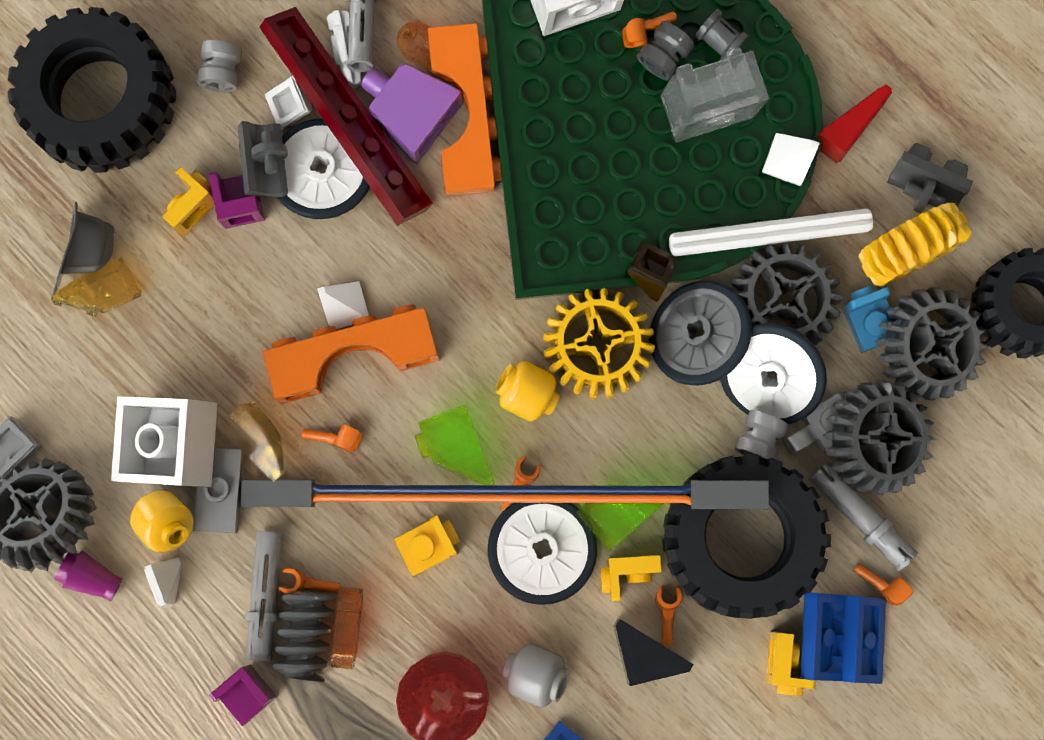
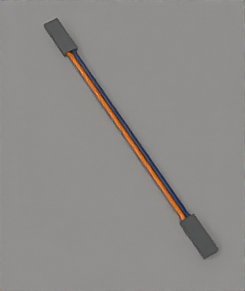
M315 479L241 480V507H315L317 502L686 503L691 505V509L769 510V480H691V484L686 486L319 485L315 483Z

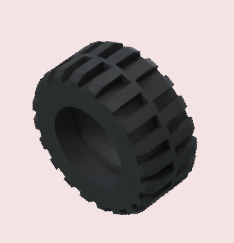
M90 7L88 14H84L80 8L68 9L66 11L67 16L61 19L54 14L45 19L47 26L40 31L34 27L26 35L30 40L26 47L18 46L13 56L18 61L17 67L11 66L9 68L8 81L15 87L8 90L9 104L16 109L13 115L19 126L51 158L59 163L65 162L75 170L84 171L88 166L95 173H103L109 170V164H114L120 170L130 166L128 159L135 155L140 160L150 153L146 147L152 141L159 144L166 134L161 127L163 123L171 124L175 113L169 106V103L176 102V89L171 83L174 77L164 56L139 24L131 23L127 16L116 11L112 12L109 16L104 8ZM98 61L115 62L125 68L127 71L126 90L121 101L111 112L99 119L86 122L72 121L64 117L61 111V95L66 82L73 73L87 64Z
M745 454L739 457L732 455L707 464L684 482L682 486L691 484V480H769V506L777 514L784 532L783 551L772 568L754 577L734 576L721 569L714 562L706 545V527L715 509H691V505L686 503H670L669 511L664 518L663 527H665L664 539H662L663 551L666 552L669 562L667 566L672 576L674 575L680 583L679 587L687 596L695 599L698 602L697 604L723 616L745 619L766 618L777 615L779 611L792 608L800 602L799 599L805 593H810L817 585L815 579L819 572H824L828 559L824 558L825 550L831 547V534H826L825 522H828L829 518L826 509L821 510L816 499L820 498L815 488L813 486L808 488L802 481L804 476L796 469L788 470L782 466V461L774 458L762 459L756 454Z

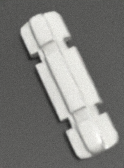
M335 10L327 16L329 32H334V35L330 37L335 64L341 69L342 74L354 89L361 85L363 79L361 72H354L347 68L350 13L345 10Z

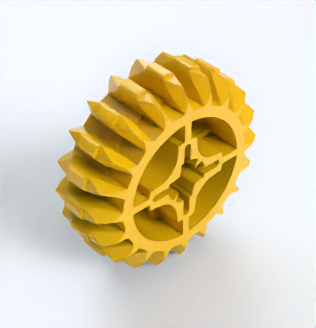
M946 203L933 207L872 241L871 244L865 246L858 256L863 265L861 267L875 286L883 287L933 263L968 241L972 234L968 226V220L955 203Z
M606 288L600 290L599 299H593L592 291L586 289L583 293L585 301L583 303H580L575 294L569 295L568 301L572 309L569 310L564 305L558 304L555 311L562 320L551 317L547 320V326L557 331V333L549 332L543 334V342L555 345V347L544 350V358H558V361L549 367L550 373L555 374L564 369L566 373L561 377L559 384L564 387L568 385L571 379L576 380L577 383L573 391L575 395H580L583 385L591 386L589 392L590 399H596L598 387H604L607 399L612 398L614 395L613 384H617L621 392H628L629 385L625 378L628 377L633 382L639 383L642 376L635 369V366L641 369H648L651 364L647 358L640 354H651L655 349L653 344L642 342V340L648 339L654 334L652 328H639L640 325L647 321V314L640 313L633 317L632 313L635 311L638 303L632 300L626 307L621 306L624 294L620 291L616 293L614 302L606 300L608 295V289ZM598 313L614 316L625 325L628 331L608 329L603 324ZM586 315L587 333L580 338L574 339V342L564 344V336L570 325L579 317ZM595 328L601 341L608 340V342H611L610 345L605 344L602 360L596 346L586 345L587 342L592 343ZM632 343V354L629 361L621 369L611 373L610 353L613 350L622 348L625 344ZM575 355V357L585 356L590 358L594 362L599 375L583 372L570 361L568 356Z

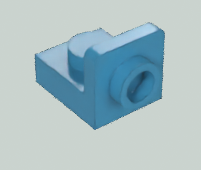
M874 285L862 288L852 293V301L842 308L861 353L880 347L875 341L879 338H885L886 332L878 325L882 322H891L886 312L890 308L887 298L891 293L888 287L876 291Z

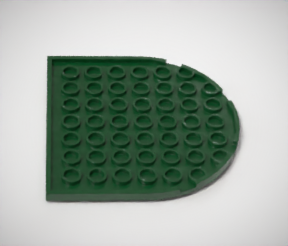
M481 0L515 300L584 293L586 289L596 292L603 288L615 290L640 287L627 271L642 240L671 254L669 236L672 233L787 219L793 216L801 204L811 184V177L821 149L822 140L817 136L823 129L822 101L818 81L808 54H804L801 45L791 31L793 29L792 26L768 0H624L619 11L543 36L531 0ZM717 8L722 12V18L738 32L742 33L745 31L749 35L725 64L720 61L721 55L704 40L698 41L694 37L699 28ZM674 11L677 15V21L672 22V24L680 28L691 38L694 48L686 58H678L676 72L669 80H663L648 71L637 59V54L643 46L626 48L624 46L622 30L632 19L642 18L645 21ZM656 29L646 32L647 44L655 40L654 32ZM776 133L819 142L818 149L801 186L762 172ZM764 245L675 256L679 260L668 284L696 280L724 271L745 260Z

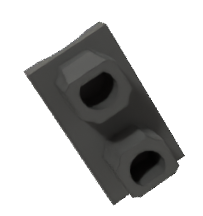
M242 121L238 125L244 195L247 197L255 195L262 198L266 196L284 197L288 194L284 160L288 156L287 146L282 142L281 124L258 125Z
M915 143L908 152L904 151L890 173L887 183L903 189V193L916 198L913 211L922 213L927 204L938 207L941 204L955 203L958 207L963 197L970 191L973 183L972 180L967 179L968 165L957 160H948L942 168L930 162L933 154L930 148Z

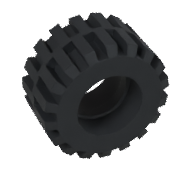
M1024 248L1018 253L1014 251L987 269L986 273L978 279L975 285L979 288L971 295V302L977 303V306L971 310H977L982 313L979 317L981 323L979 325L988 328L985 332L989 338L985 342L991 348L1000 345L1002 346L1001 354L1009 356L1016 353L1017 358L1026 359L1032 355L1037 357L1044 354V322L1042 325H1033L1022 320L1012 307L1011 290L1014 283H1025L1036 288L1044 298V248L1039 249L1035 253L1033 248Z

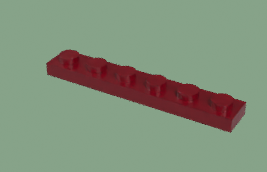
M293 7L265 18L259 28L395 224L399 226L426 212L433 205L432 201L298 9Z

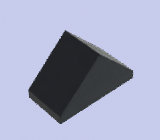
M617 618L613 627L629 686L690 672L694 664L623 620Z

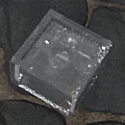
M736 48L726 52V59L693 69L691 64L677 67L676 75L671 76L660 96L676 143L752 119L769 100V96L753 50L742 53L740 48Z

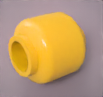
M526 360L520 361L515 366L510 363L503 371L495 388V393L499 395L500 406L528 422L537 420L543 413L549 416L560 398V394L555 392V376Z
M157 490L144 495L136 502L130 515V524L134 533L148 548L155 552L166 553L177 549L186 542L194 528V518L190 509L170 491Z

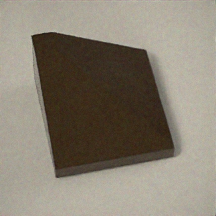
M642 240L627 273L650 299L658 302L667 288L679 258Z

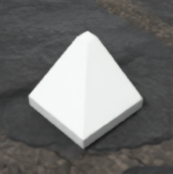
M293 75L264 94L276 124H281V131L312 112L311 101Z
M776 133L762 172L801 186L818 149L819 142Z
M359 281L317 288L328 325L335 326L336 330L351 327L353 320L369 316Z
M180 557L145 567L144 571L157 606L169 607L176 602L182 569Z

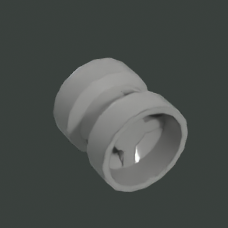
M221 40L204 41L201 45L200 56L205 62L203 67L198 70L196 83L202 88L212 91H236L239 77L235 72V66L241 62V47Z
M750 410L746 419V425L750 431H746L745 435L739 437L735 450L743 455L756 454L762 459H776L778 455L776 440L785 437L789 425L783 420L767 413Z

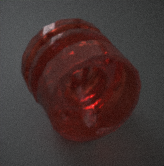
M448 651L430 654L412 665L400 681L396 697L398 716L408 734L417 740H467L476 733L485 719L490 693L485 675L479 666L466 656ZM435 689L441 693L447 689L452 692L453 696L450 699V703L453 706L452 709L449 710L443 706L437 710L433 706L436 700V696L433 694Z

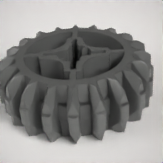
M788 242L781 245L779 255L773 245H767L764 249L765 258L758 252L752 253L750 256L752 265L742 263L738 269L745 278L735 277L731 284L734 288L742 291L737 293L747 305L752 326L769 323L766 320L774 316H782L788 319L791 324L796 323L799 328L795 330L806 336L814 345H818L822 341L819 331L829 334L834 329V326L828 319H837L841 314V311L831 306L843 300L842 294L830 291L840 284L839 278L827 279L826 277L833 269L832 264L828 263L820 268L816 264L821 257V254L815 252L810 259L804 257L806 253L805 245H800L795 254H791V246ZM773 269H791L801 273L804 277L798 280H789L780 272L775 273ZM761 276L766 283L764 288L768 293L769 300L758 310L754 301V287L757 278ZM813 287L817 296V310L811 321L806 314L809 310L804 303V294ZM800 289L790 302L791 307H789L787 302L785 306L780 303L775 308H772L782 294L781 290L785 294L787 291L793 293L795 290Z
M930 287L926 291L925 289H916L911 292V297L902 296L898 298L899 308L890 307L886 310L891 322H882L878 325L886 332L885 338H879L875 341L879 346H885V353H882L877 358L880 362L889 363L883 374L889 378H896L894 384L905 386L907 392L918 394V398L922 396L925 400H936L939 397L950 398L954 396V391L962 392L966 390V380L979 378L974 366H981L987 363L979 356L980 350L989 347L986 342L980 341V335L988 330V328L983 325H976L982 313L977 310H969L970 300L958 298V293L953 290H945L943 292V289L940 287ZM934 310L941 314L947 320V323L938 325L935 320H930L926 313ZM920 363H928L930 367H935L938 374L927 377L916 366Z
M887 381L864 382L857 385V389H849L844 392L845 400H838L836 403H833L838 415H830L825 418L833 425L832 431L826 432L823 435L826 439L832 440V447L827 449L825 453L837 458L831 468L836 472H843L841 480L846 484H854V489L860 492H871L876 495H883L887 492L897 493L902 491V486L915 484L914 474L920 475L926 472L922 460H928L933 457L926 450L927 444L936 440L932 436L927 435V429L934 422L929 419H923V415L928 407L923 404H916L918 394L905 392V386L891 384ZM870 436H888V440L871 439Z
M44 458L40 464L29 460L25 470L13 466V476L9 479L0 477V560L10 568H21L23 571L32 573L36 567L40 570L48 571L51 561L64 565V554L67 552L78 554L75 544L78 540H89L84 529L95 524L90 513L96 510L97 507L91 499L94 495L91 487L84 481V477L77 470L74 471L67 464L60 461L55 463ZM35 509L38 510L37 513L42 517V521L38 520L39 517L34 512Z

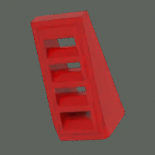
M887 84L878 88L824 128L817 136L822 141L820 151L834 162H841L892 94V88Z

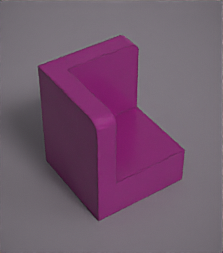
M217 172L209 173L217 220L225 229L265 221L260 197L255 195L247 197L244 195L243 175L222 179Z
M251 664L239 668L209 695L214 702L221 700L241 726L246 725L277 698L276 694Z

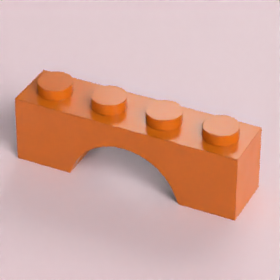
M477 23L427 28L432 77L446 81L458 89L466 102L469 113V121L462 136L453 145L441 151L445 197L494 192V182L501 181V167L499 157H491L490 141H497L495 116L487 117L485 101L493 99L490 75L483 76L481 60H488L486 35H478Z
M414 304L405 305L392 310L393 316L377 320L375 315L365 316L353 320V327L337 331L335 326H329L313 331V337L297 342L295 337H289L273 342L272 349L262 352L274 399L280 404L320 394L324 376L332 363L342 355L356 350H370L380 353L392 361L400 372L439 361L425 308L416 309Z

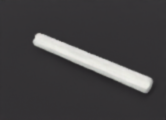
M859 209L676 232L669 236V247L673 256H682L864 233L873 229V216L871 210Z

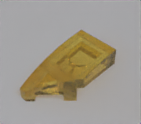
M123 257L107 263L102 269L94 273H87L59 289L56 295H51V300L54 305L61 307L62 304L87 311V315L97 317L98 312L106 313L141 297L142 290Z
M255 402L240 404L229 417L259 445L248 458L273 482H276L284 473L280 434Z

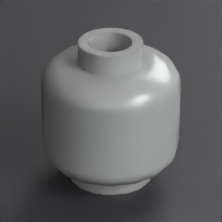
M534 644L524 646L518 654L511 653L503 670V676L508 678V691L513 697L542 708L549 705L552 701L558 702L561 699L570 675V671L565 669V662L562 656Z

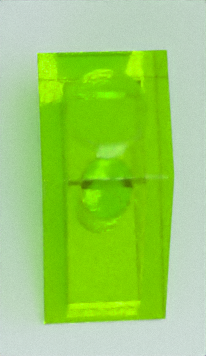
M466 405L418 422L421 433L414 436L422 458L430 456L434 465L475 484L495 485Z
M608 484L607 486H627V485H613V484ZM578 503L582 508L576 514L609 552L664 503Z

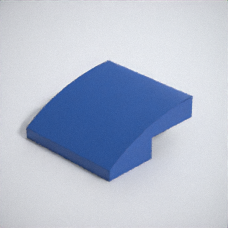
M805 593L800 679L882 684L886 599Z

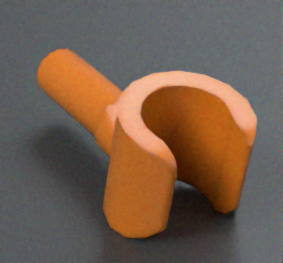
M672 11L645 21L642 18L632 19L622 30L624 46L626 48H635L647 44L646 32L658 28L662 21L669 23L677 21L676 13Z
M342 424L337 435L305 428L302 431L303 439L327 442L347 452L355 451L363 437V433L345 424Z
M526 456L521 457L517 461L514 470L515 480L512 485L534 483L541 470L540 464H538L533 475L526 476L520 471ZM503 502L500 510L504 511L512 503Z
M860 563L853 570L854 573L874 585L891 605H901L913 594L912 588L899 576L888 584L883 578H880Z
M286 568L281 571L294 574L296 577V585L293 588L279 587L284 593L290 594L305 589L339 594L341 583L306 577V574L299 569Z
M661 586L656 593L655 602L658 608L662 610V645L671 647L673 646L674 610L682 600V593L679 587H676L675 603L666 604L661 598Z

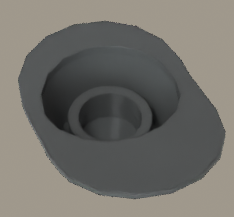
M77 202L74 203L69 242L59 269L53 295H56L63 274L94 273L102 269L110 261L113 252V226L97 217L77 211Z

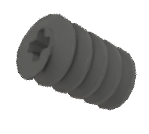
M295 591L294 593L282 595L281 600L292 605L293 609L279 613V617L289 622L290 627L278 629L277 635L287 639L288 644L275 647L274 651L286 657L283 662L272 664V669L287 678L317 682L325 681V678L314 673V670L326 668L328 662L317 656L316 653L327 651L330 648V644L319 639V636L332 632V627L323 623L321 619L334 615L335 610L324 605L323 602L335 599L336 595Z

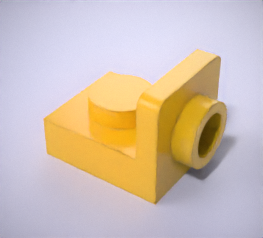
M180 166L175 173L190 189L185 194L180 193L175 196L168 204L167 212L162 217L175 231L184 237L215 205L213 197L209 194L211 190L210 183L196 170L189 175Z
M438 515L394 539L412 577L457 555L458 552L454 545L461 542L451 521L447 520L442 523Z
M660 555L607 559L608 567L600 568L601 592L609 593L610 601H620L619 575H626L627 583L652 582V573H662Z
M770 632L766 683L778 685V694L803 696V688L815 689L816 680L791 677V669H797L800 654L799 644L793 643L794 634Z

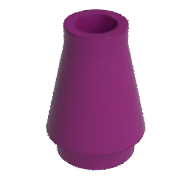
M82 550L78 554L67 553L64 558V565H60L54 580L62 583L63 589L102 597L112 601L123 578L114 575Z

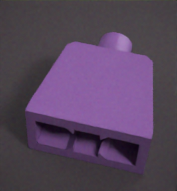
M402 64L391 78L373 67L367 72L361 82V88L375 97L369 106L372 117L379 127L417 164L463 105L462 95L458 89L407 64Z

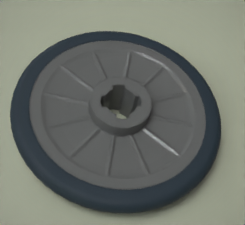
M713 281L693 282L675 290L659 306L650 328L653 329L654 334L649 338V343L655 346L652 353L655 363L667 377L685 385L699 386L710 384L731 373L745 356L752 335L751 316L744 300L730 287ZM704 329V335L696 337L695 332Z

